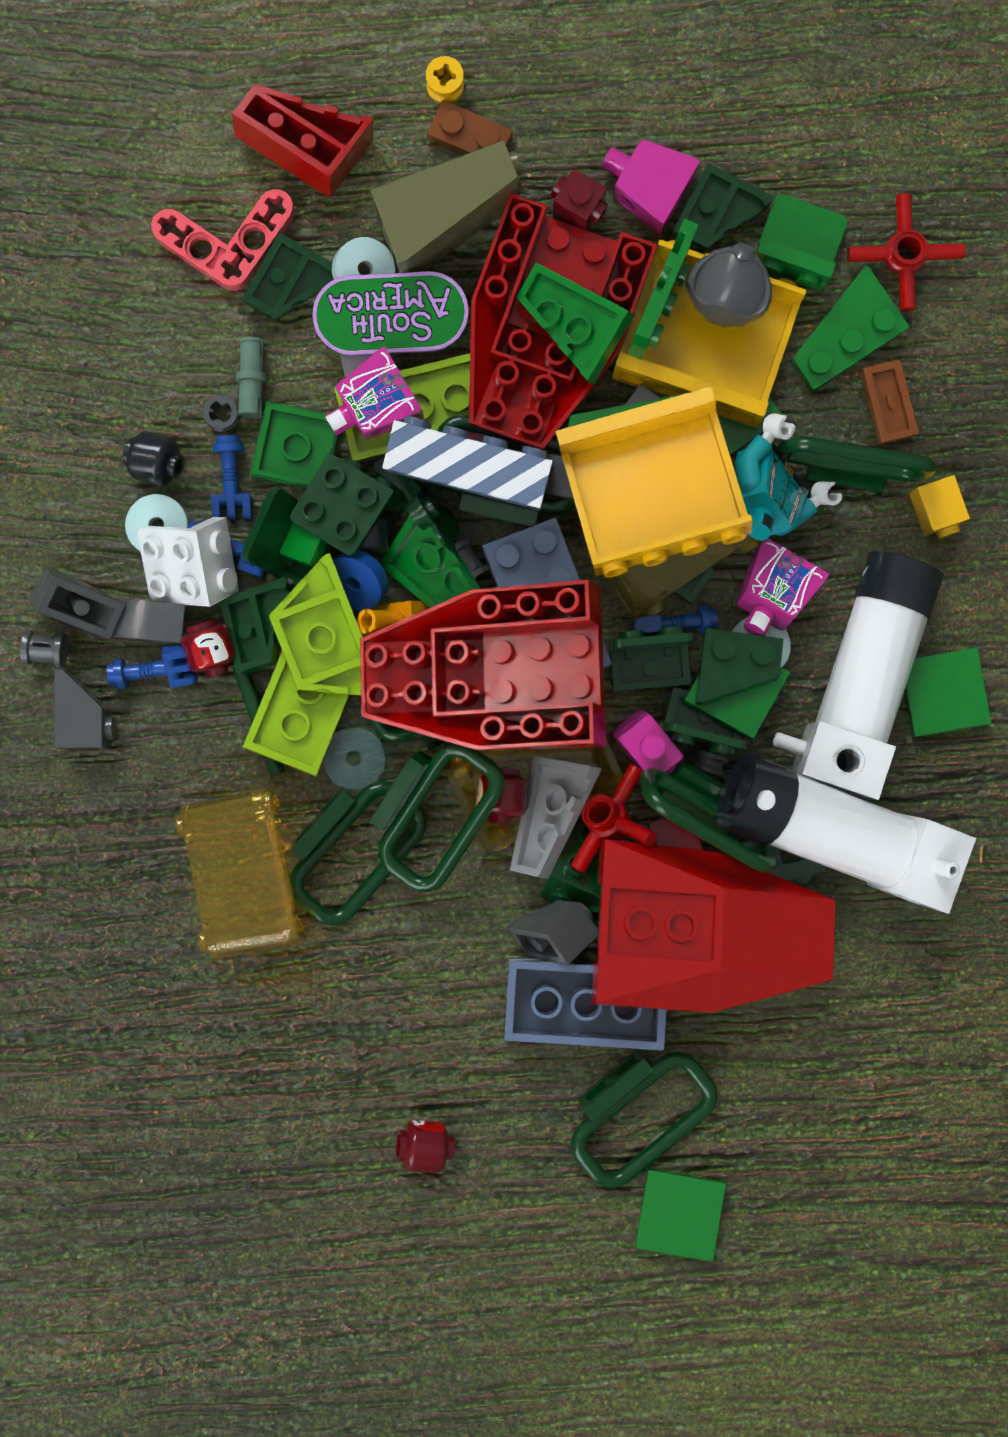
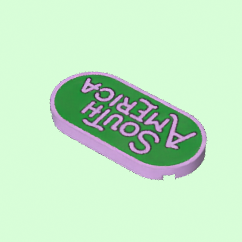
M429 271L339 277L322 288L313 306V324L318 336L326 346L345 356L373 355L384 346L389 354L441 351L459 339L468 321V302L461 287L452 278L442 273Z

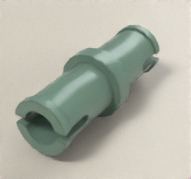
M243 337L240 339V371L236 372V382L239 384L238 416L245 419H259L263 417L262 385L266 384L267 379L266 373L263 372V347L265 341L258 337Z

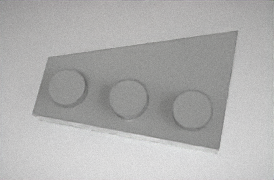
M533 756L528 780L527 809L520 819L510 866L511 871L549 879L602 770L601 768Z

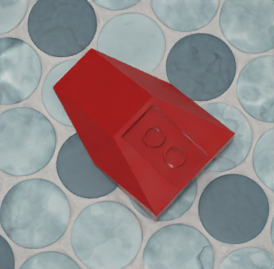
M510 193L471 300L469 425L544 450L556 435L555 431L560 430L594 385L584 378L579 372L580 370L562 352L558 344L540 326L516 296L535 263H538L634 314L658 244L624 232L620 233L618 241L549 218L546 216L547 205ZM629 325L595 384L619 355Z
M590 580L472 589L360 638L362 717L478 751L606 747L601 587Z
M605 839L601 843L598 867V884L601 885L597 963L593 964L591 1005L713 1013L833 980L834 899L768 872L757 871L719 852L661 845L648 847L642 843Z

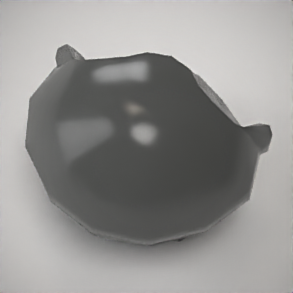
M741 242L737 243V245L711 251L691 268L687 277L686 288L696 311L707 321L721 327H742L763 317L772 300V286L768 271L755 253V248Z

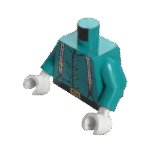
M768 415L763 422V435L757 434L744 450L739 451L734 464L735 474L747 513L751 515L753 520L752 533L748 535L755 540H766L774 534L784 536L816 514V508L819 505H837L842 499L841 493L828 494V490L835 485V482L825 481L815 483L811 490V498H807L808 490L772 442L775 438L787 440L793 435L795 425L784 422L787 418L786 415Z

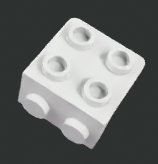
M212 517L190 528L144 526L138 529L137 536L148 592L153 601L211 607L239 592L226 517Z

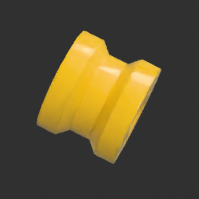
M440 56L428 64L426 83L429 97L438 104H441L442 100L453 104L461 98L464 92V71L456 59L449 56Z

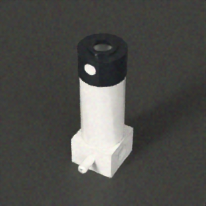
M880 551L869 552L854 596L855 603L816 721L806 724L802 740L780 732L776 733L773 739L774 747L796 754L792 769L797 774L864 800H879L896 746L887 744L926 623L930 620L944 577V573L939 569L901 554ZM840 752L845 755L847 765L843 771L840 770L836 762Z
M752 753L743 754L735 762L725 779L717 804V824L721 829L763 845L769 844L866 881L868 886L947 914L950 913L976 838L928 819L894 812L797 774L793 769Z

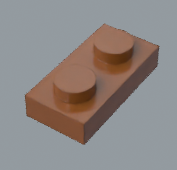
M442 100L427 133L428 140L462 155L503 140L506 147H508L513 136L512 129L445 100Z
M901 360L863 368L860 374L878 446L916 437L919 431Z

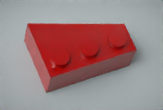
M256 84L253 85L232 113L234 136L328 198L332 197L373 141L374 118L364 115L361 118L343 114L338 112L336 107L326 105L323 108L302 102L301 97Z

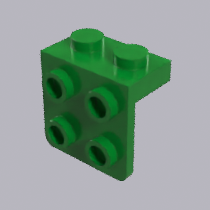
M779 194L773 201L755 253L769 275L782 276L796 281L797 284L805 288L823 291L835 269L836 263H834L847 226V219L844 215L784 194Z

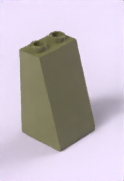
M504 140L370 190L378 223L388 249L393 256L398 273L425 272L503 214L510 193L518 195V188L522 187L519 176L522 174V168L515 151L508 152Z

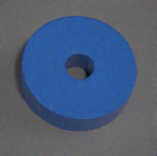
M360 550L355 556H347L341 552L333 559L351 609L362 611L363 609H373L388 591L387 575L380 563L371 555Z

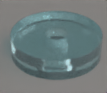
M350 727L342 729L333 735L323 759V766L328 777L335 784L346 789H363L369 784L376 782L381 776L386 763V754L377 736L366 729ZM352 751H358L361 754L362 759L357 766H351L347 761L348 754Z

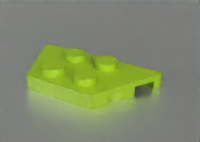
M329 553L319 560L287 597L271 612L269 619L297 690L361 696L360 638H362V635Z

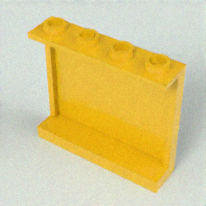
M660 239L634 316L619 353L612 379L635 387L641 384L653 393L664 397L686 394L712 386L718 416L758 429L765 416L769 404L768 399L800 304L807 290L798 287L792 280L769 277L772 286V300L763 317L742 327H721L707 321L696 311L686 288L687 277L691 268L709 253L701 254L689 249L684 262L691 266L682 287L674 285L671 293L678 296L669 318L661 315L658 324L665 327L656 348L648 346L643 359H638L629 355L628 351L653 290L657 287L656 285L667 257L675 243L674 240L667 242Z
M712 386L555 431L595 576L603 574L606 578L620 576L628 571V567L642 563L646 567L659 565L667 560V556L681 552L686 556L698 554L707 548L706 545L720 541L723 544L737 543L745 539L746 534L752 533L753 520L751 515L747 513L716 412V399Z

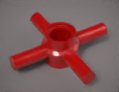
M903 193L896 195L897 234L891 237L887 245L848 246L847 262L885 261L887 268L892 273L899 275L900 311L910 312L916 310L914 272L921 268L925 260L964 259L965 244H927L925 237L918 231L913 230L911 194ZM906 246L910 248L914 259L908 260L901 257L898 253V247Z
M629 764L611 797L605 794H598L586 801L580 815H582V819L590 832L570 865L575 870L583 874L585 873L605 839L621 841L627 836L648 847L655 843L657 839L656 832L633 822L624 806L643 771L639 767Z

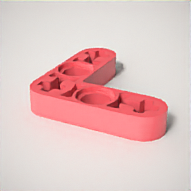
M272 189L265 192L228 245L174 209L159 211L153 217L151 229L155 238L163 247L225 289L238 291L245 288L254 277L279 232L284 234L295 216V209L290 196L280 189ZM280 202H283L282 206L285 213L283 215L276 213L269 222L271 227L274 228L271 232L264 223L257 220L262 218L266 223L271 216L268 206L271 203L277 206ZM176 221L177 229L186 236L184 243L171 232L164 236L165 232L162 225L164 223L171 225ZM259 231L265 235V243L261 248L251 250L244 245V239L249 232ZM198 241H207L212 245L211 254L205 259H196L191 255L192 246ZM240 249V251L247 258L252 259L251 263H248V261L245 258H243L238 267L241 272V276L239 278L236 276H231L228 280V275L225 271V267L227 265L230 267L236 266V264L240 260V256L236 252V250Z

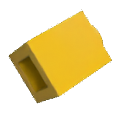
M955 475L917 487L909 493L924 537L935 533L938 539L961 532L959 525L970 519Z

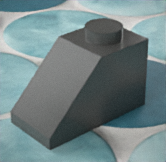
M45 565L29 599L37 612L109 640L126 605L122 601L78 578Z
M54 669V748H110V740H114L116 736V721L114 717H110V710L72 672Z
M557 900L511 922L507 926V929L527 957L569 965L598 936V929L592 922L593 915L590 910L582 903Z

